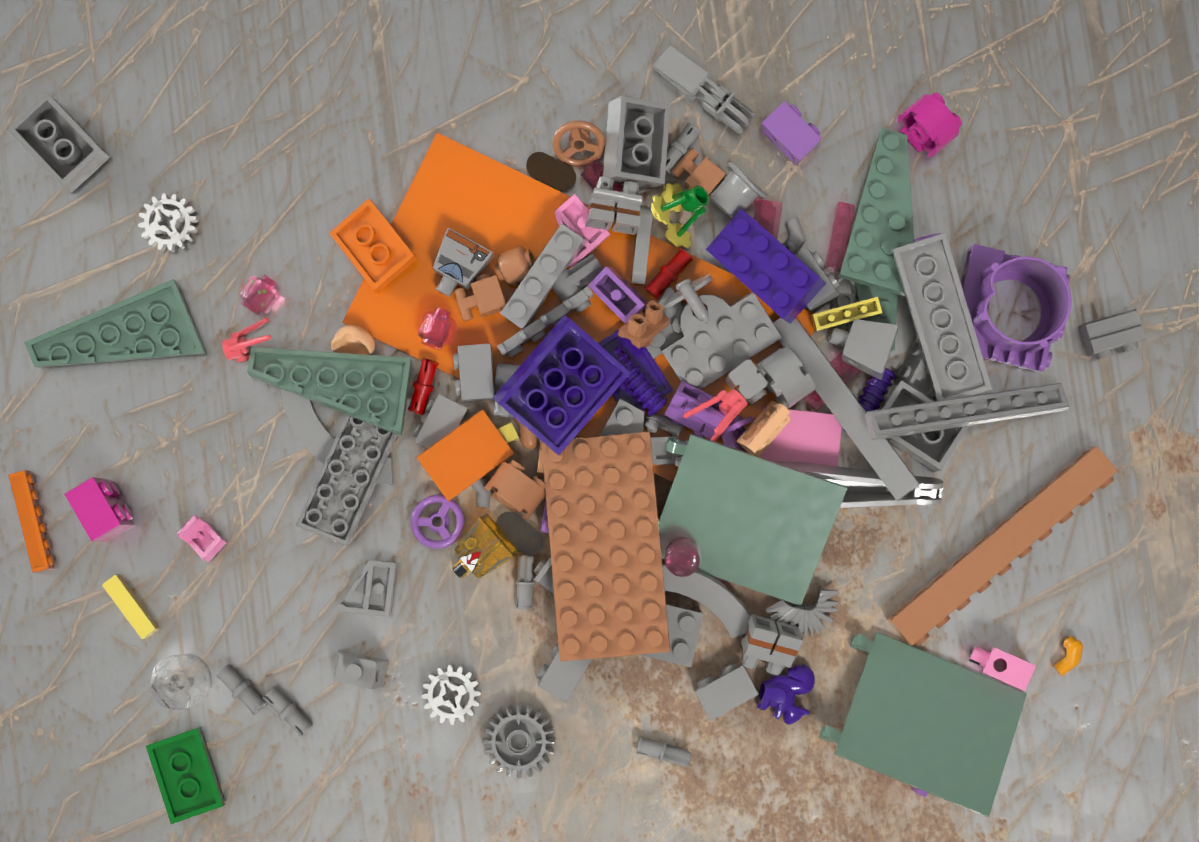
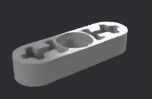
M640 206L641 222L636 236L631 283L645 284L653 214L651 207Z

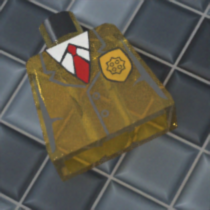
M486 513L476 520L455 547L454 551L460 560L452 566V569L461 579L470 572L479 579L515 557L520 551Z

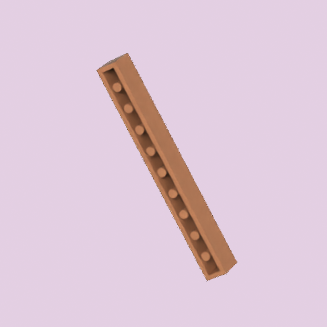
M1098 446L1088 448L886 620L906 644L910 646L916 644L919 646L929 638L928 632L935 626L940 628L950 620L948 615L955 609L960 611L971 602L969 599L971 595L976 591L981 593L992 584L989 581L996 574L1001 576L1012 567L1011 561L1017 556L1020 559L1026 556L1033 549L1030 545L1037 539L1040 541L1046 539L1053 532L1051 528L1057 522L1062 524L1072 517V510L1077 505L1082 507L1091 501L1094 497L1092 493L1097 488L1104 489L1114 481L1112 476L1118 470Z

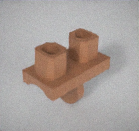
M651 300L646 304L644 310L629 318V321L619 329L618 335L629 339L639 349L652 344L653 337L669 325L670 318L663 315L664 307Z

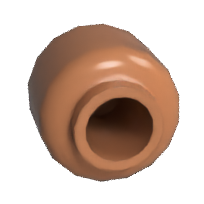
M518 246L499 255L498 265L495 266V270L501 281L505 280L509 285L514 286L522 282L536 260L531 250Z

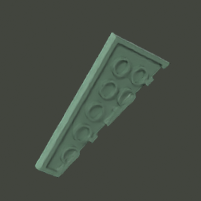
M881 128L839 277L905 296L892 249L914 242L908 138L906 134Z
M174 279L24 342L32 363L37 368L206 354L181 291Z
M251 347L247 368L249 376L399 436L403 434L412 368L411 358Z

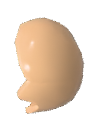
M350 324L341 327L336 332L331 341V348L335 353L372 355L375 350V343L372 335L366 329Z

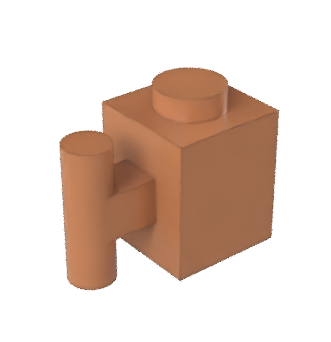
M690 148L670 173L679 179L686 172L689 177L686 179L684 187L689 190L699 185L709 195L722 183L726 173L706 157L697 166L693 161L699 154L693 148Z
M488 273L476 277V282L470 283L474 293L472 296L466 297L464 288L454 290L463 322L474 319L471 309L475 307L479 308L482 318L503 310L506 303L496 275L491 277V274Z

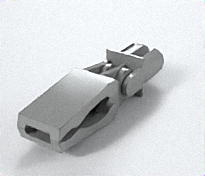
M671 45L666 48L652 65L658 74L691 101L696 99L702 103L701 106L714 116L716 121L720 119L739 135L743 132L742 127H747L750 123L748 118L753 119L756 116L752 110L734 97V92L731 93L720 84L716 85L709 79L710 74Z

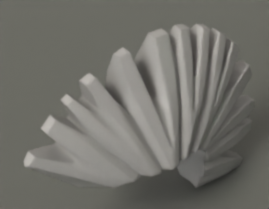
M820 589L816 595L815 603L811 605L801 604L800 606L781 600L767 608L766 611L767 613L774 612L769 617L771 620L793 626L797 624L804 637H807L809 627L811 636H814L813 629H815L817 634L820 633L819 626L822 630L826 629L820 619L830 623L833 621L824 612H837V608L833 606L838 605V601L829 600V598L837 595L838 590Z

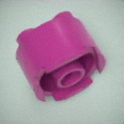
M936 92L932 95H923L898 116V123L902 121L904 125L901 132L907 135L909 144L919 153L923 150L928 152L926 155L928 157H933L954 140L959 134V127L962 126L960 117L948 109L943 97Z

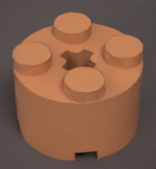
M516 461L503 462L486 484L484 490L487 492L492 489L494 493L491 496L515 514L517 511L523 512L524 514L521 518L528 520L546 496L544 491L546 484L535 476L529 478L523 473L525 468Z

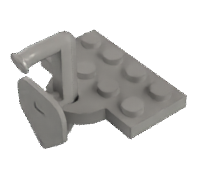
M710 274L692 282L690 279L680 282L676 286L678 291L663 303L666 308H669L684 298L687 301L680 314V327L683 336L661 349L680 381L683 380L700 390L782 338L753 292H750L730 306L716 295H697L695 291L712 280Z

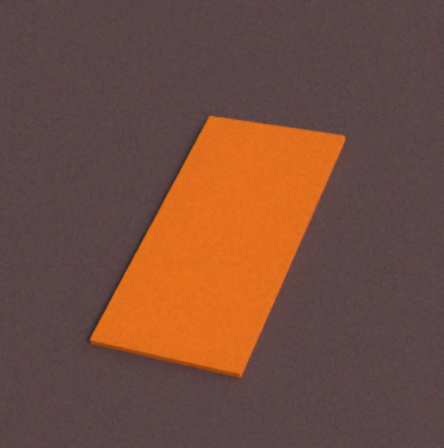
M436 133L391 223L418 259L378 293L373 291L366 280L363 279L342 323L361 326L373 338L420 361L422 358L430 359L432 362L436 361L439 363L437 369L459 380L460 372L459 369H454L453 354L458 353V346L491 344L495 383L498 363L521 365L546 336L535 343L532 340L522 345L524 350L513 358H510L509 355L503 357L497 345L523 329L501 315V312L482 318L478 307L471 309L474 319L463 322L454 294V290L462 287L456 285L450 298L435 290L442 276L434 272L433 266L447 228H450L493 252V260L481 275L490 273L491 277L497 276L505 303L507 304L520 283L511 286L505 280L501 281L495 270V266L498 265L499 255L521 246L526 250H531L535 260H537L559 228L555 211L571 196L446 136ZM611 226L608 231L611 235L588 255L593 254L603 269L606 266L614 267L648 303L651 300L659 303L670 286L675 293L678 291L676 286L686 279H690L692 282L707 274H710L712 280L695 291L697 295L713 294L722 298L730 306L752 292L735 275L689 254L693 261L677 276L678 280L675 283L672 281L657 299L654 298L644 287L661 271L659 268L662 265H666L677 254L679 248L650 235L645 284L631 283L637 233L631 235L611 231ZM472 287L468 290L464 289L466 297L474 295ZM553 289L548 293L541 309L530 324L562 304ZM592 291L593 299L590 300L592 305L580 313L575 310L567 315V317L599 343L619 330L625 323ZM755 294L772 323L778 320L780 316ZM685 298L680 301L683 306L687 303ZM803 309L796 318L808 334L812 336L814 327L810 315L815 313ZM552 325L551 327H549L548 329H546V330H545L546 334L548 335V333H549L555 326ZM778 340L748 360H751L756 366L783 346ZM661 354L654 361L673 388V391L665 396L667 398L666 404L655 414L665 416L664 414L681 381L664 354ZM729 372L701 390L713 397L717 396L722 390L729 393L731 390L724 382ZM766 392L753 405L747 402L748 405L737 416L741 415L742 419L752 416L755 420L762 412V407H766L771 401L776 402L775 394H768ZM612 395L576 435L577 437L590 438L600 436L617 405ZM644 409V410H645V422H646V421H647L646 417L648 416L647 413H648L649 411H648L647 409ZM751 423L744 426L745 430L751 425ZM683 425L677 439L686 441L689 440L690 434H696L692 429ZM660 428L655 433L650 432L651 438L675 437ZM720 436L716 442L724 445ZM675 464L653 465L654 474L673 483L678 470Z

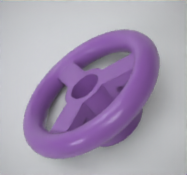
M431 495L422 499L413 509L410 520L411 530L415 538L424 546L433 549L446 548L455 543L463 532L465 522L463 511L458 503L453 499L448 502L443 495ZM432 503H443L439 511L433 512L429 518H419L420 513L426 506ZM450 508L456 516V527L451 535L447 530L450 524L447 512ZM434 518H442L443 523L440 527L434 526ZM419 526H429L433 532L440 533L443 540L435 541L428 539L423 535Z

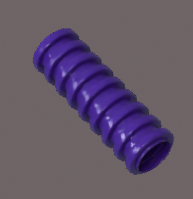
M621 346L616 347L609 354L631 372L622 384L625 383V389H630L632 397L636 396L638 398L636 401L643 404L642 408L649 411L647 413L649 416L655 414L666 404L667 398L661 397L662 393L655 390L656 386L650 384L651 380L644 377V372H639L640 367L633 365V359L629 360L627 358L628 354L622 352L623 348Z
M885 368L882 380L870 375L871 380L866 381L867 387H863V394L858 396L859 402L866 412L880 408L879 402L884 401L883 395H887V388L893 385L891 381L896 379L895 373Z

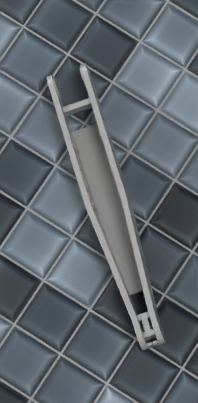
M677 457L675 459V465L677 467H679L682 457ZM773 461L846 486L847 491L840 508L916 504L939 505L942 500L944 482L938 478L914 476L920 485L897 501L891 492H886V485L875 471L804 462Z

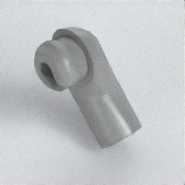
M798 217L786 221L790 235L785 243H783L794 255L800 251L805 242V236Z
M658 414L648 415L646 417L647 421L644 423V428L649 432L655 433L660 428L675 437H678L683 428V425H676L671 422L669 417Z
M485 476L470 486L477 492L476 507L490 508L491 489L487 492L484 490V487L489 482Z

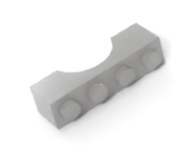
M561 223L500 314L521 329L529 326L558 278L574 261L587 240Z

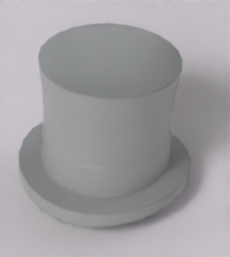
M729 162L726 165L729 173L722 183L708 196L719 209L733 219L741 208L746 211L759 195L766 198L768 194L756 186L735 164Z

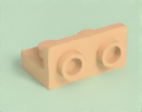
M771 401L736 442L749 454L759 457L790 422L791 418L788 415L791 412L784 405Z

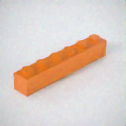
M26 470L9 474L32 573L53 569L55 561L53 555H50L49 548L51 545L45 535L47 529L41 519L42 509L37 503L38 492L33 487L34 476L30 471Z

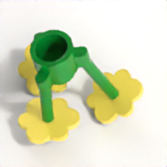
M679 183L665 184V191H662L659 197L657 195L652 197L651 212L659 222L667 225L665 237L673 245L689 248L691 245L689 240L691 234L687 230L699 216L706 213L704 206L709 203L708 193L699 185L682 191ZM684 209L687 212H695L684 225L680 223L673 225L670 223L669 215L672 210L680 212Z

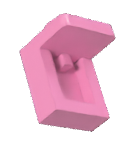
M196 515L187 521L177 533L180 539L187 542L208 563L227 543L208 522Z

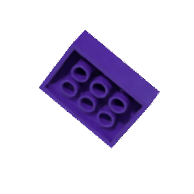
M564 315L494 395L493 399L557 455H560L631 372L575 322Z

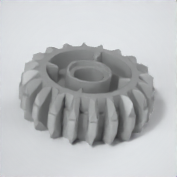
M521 703L517 704L516 712H513L512 707L508 705L506 706L508 715L505 716L501 710H498L496 715L500 720L497 721L494 718H490L488 721L494 726V729H484V733L491 735V738H484L482 740V743L485 745L491 744L490 748L484 750V754L489 755L493 753L494 757L489 760V764L492 765L498 760L500 764L496 771L500 773L504 766L507 767V777L512 775L513 770H517L516 776L518 779L522 778V770H526L528 777H532L533 771L531 767L534 766L538 772H541L543 768L539 763L540 760L545 764H549L550 759L545 756V753L554 754L555 749L547 746L548 744L556 743V738L547 736L552 734L555 729L554 727L545 729L544 726L550 722V719L546 717L540 721L538 718L542 714L541 710H538L535 716L530 714L532 705H528L526 712H522ZM515 734L524 735L527 739L526 746L523 748L515 747L512 743V737Z

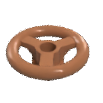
M576 120L565 123L558 128L554 134L552 146L556 156L562 162L575 167L591 165L601 158L605 151L606 141L602 131L597 126L587 121ZM569 131V146L562 150L560 146L561 138ZM590 132L594 134L598 144L590 141ZM584 150L594 152L591 156L584 159L571 157L575 152Z

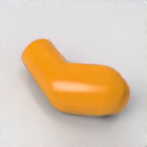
M1069 636L1064 640L1063 644L1067 649L1066 657L1053 666L1061 677L1081 662L1083 645L1074 636Z

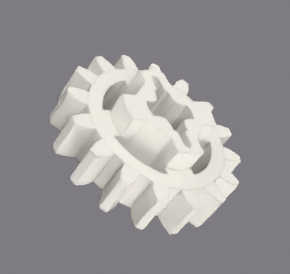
M162 193V200L160 201L152 197L153 204L151 206L146 203L143 205L147 212L139 213L144 222L139 223L138 227L146 230L141 236L144 239H150L148 244L152 247L158 244V250L164 252L166 246L171 252H175L176 245L184 249L185 240L193 241L192 237L189 236L190 233L198 232L192 225L199 222L196 216H191L196 210L192 206L187 207L189 202L183 198L179 201V196L173 194L171 199H169L168 195ZM166 206H174L179 208V210L170 211L166 209ZM164 215L171 219L170 227L172 230L166 227L167 222ZM185 223L184 229L181 232L182 225ZM163 235H168L171 237V239L164 240L158 238L157 236L161 237Z
M448 665L447 672H444L439 667L437 669L438 676L432 673L428 676L432 681L431 684H423L428 693L422 694L421 698L428 699L429 701L424 706V709L432 708L433 712L430 717L433 718L438 714L440 716V723H443L446 718H449L451 725L455 724L456 718H459L463 723L466 721L465 713L471 716L474 714L471 706H479L480 704L479 701L475 700V696L481 695V691L474 689L479 681L470 680L473 674L471 671L466 675L463 674V666L454 671L453 666ZM449 676L458 677L465 683L461 685L454 683ZM439 681L441 691L438 696L434 697V688ZM447 687H450L452 691L457 690L456 702H453L451 698L446 699ZM469 692V701L464 708L462 698L464 694ZM439 706L451 707L454 713L445 712Z

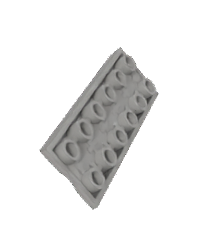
M408 398L406 404L405 418L411 403V399ZM346 414L296 526L348 546L398 435Z

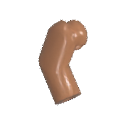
M512 418L520 428V442L522 446L529 450L535 449L538 446V437L516 418Z

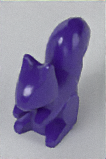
M795 665L793 668L788 669L787 675H778L768 681H763L760 685L756 707L763 711L768 706L773 707V717L779 719L783 713V721L787 725L794 724L804 715H809L810 712L795 705L794 702L796 694L805 695L814 688V672L806 665Z

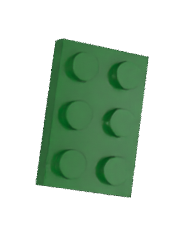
M200 727L146 746L171 824L225 805Z

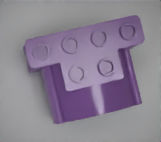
M973 244L968 248L961 286L984 359L1001 362L1005 365L1017 366L1022 369L1034 370V372L1039 373L1044 371L1045 367L1048 368L1052 360V352H1049L1050 345L1057 342L1058 338H1062L1065 324L1071 311L1072 298L1068 285L1070 275L1067 274V267L1055 266L1036 257H1020L1018 255L1005 254V251ZM1004 280L1020 282L1035 294L1039 302V323L1034 332L1022 341L1011 339L1001 333L988 316L989 300L996 293L993 286L996 282Z

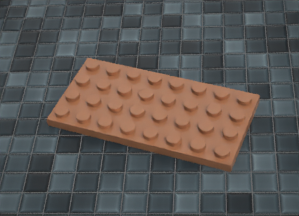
M650 432L573 439L560 455H557L545 443L541 442L560 662L671 652Z

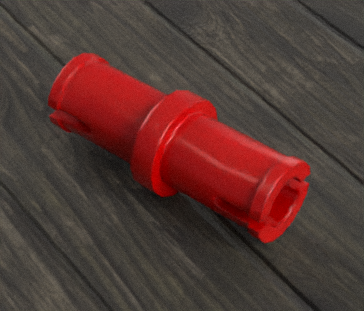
M680 248L666 265H662L659 268L661 271L644 288L657 299L672 281L675 283L678 280L677 276L693 261L692 257Z
M422 358L417 381H414L412 385L414 392L408 411H415L416 414L425 415L430 392L434 390L432 384L439 363Z

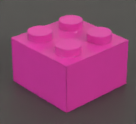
M92 477L64 494L92 542H107L134 526L131 520L133 514L126 504L122 505L118 498V495H120L119 489L113 481L109 482L108 479Z

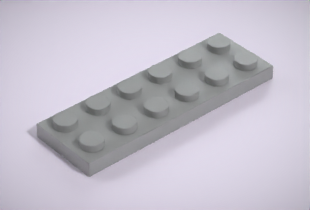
M946 233L892 249L937 401L968 397L992 390Z

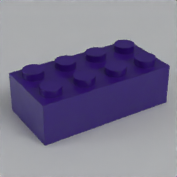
M742 208L706 248L712 256L789 324L826 285V282Z

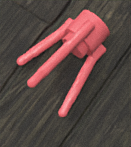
M264 318L239 332L230 334L231 338L223 340L222 346L228 360L237 359L238 362L249 360L250 354H246L250 352L249 346L271 339V335L250 340L243 336L268 323L269 318Z
M732 389L729 393L722 390L717 396L684 413L683 417L688 418L720 401L721 404L718 407L725 417L714 429L715 434L710 439L716 442L733 419L748 405L745 398L735 389Z

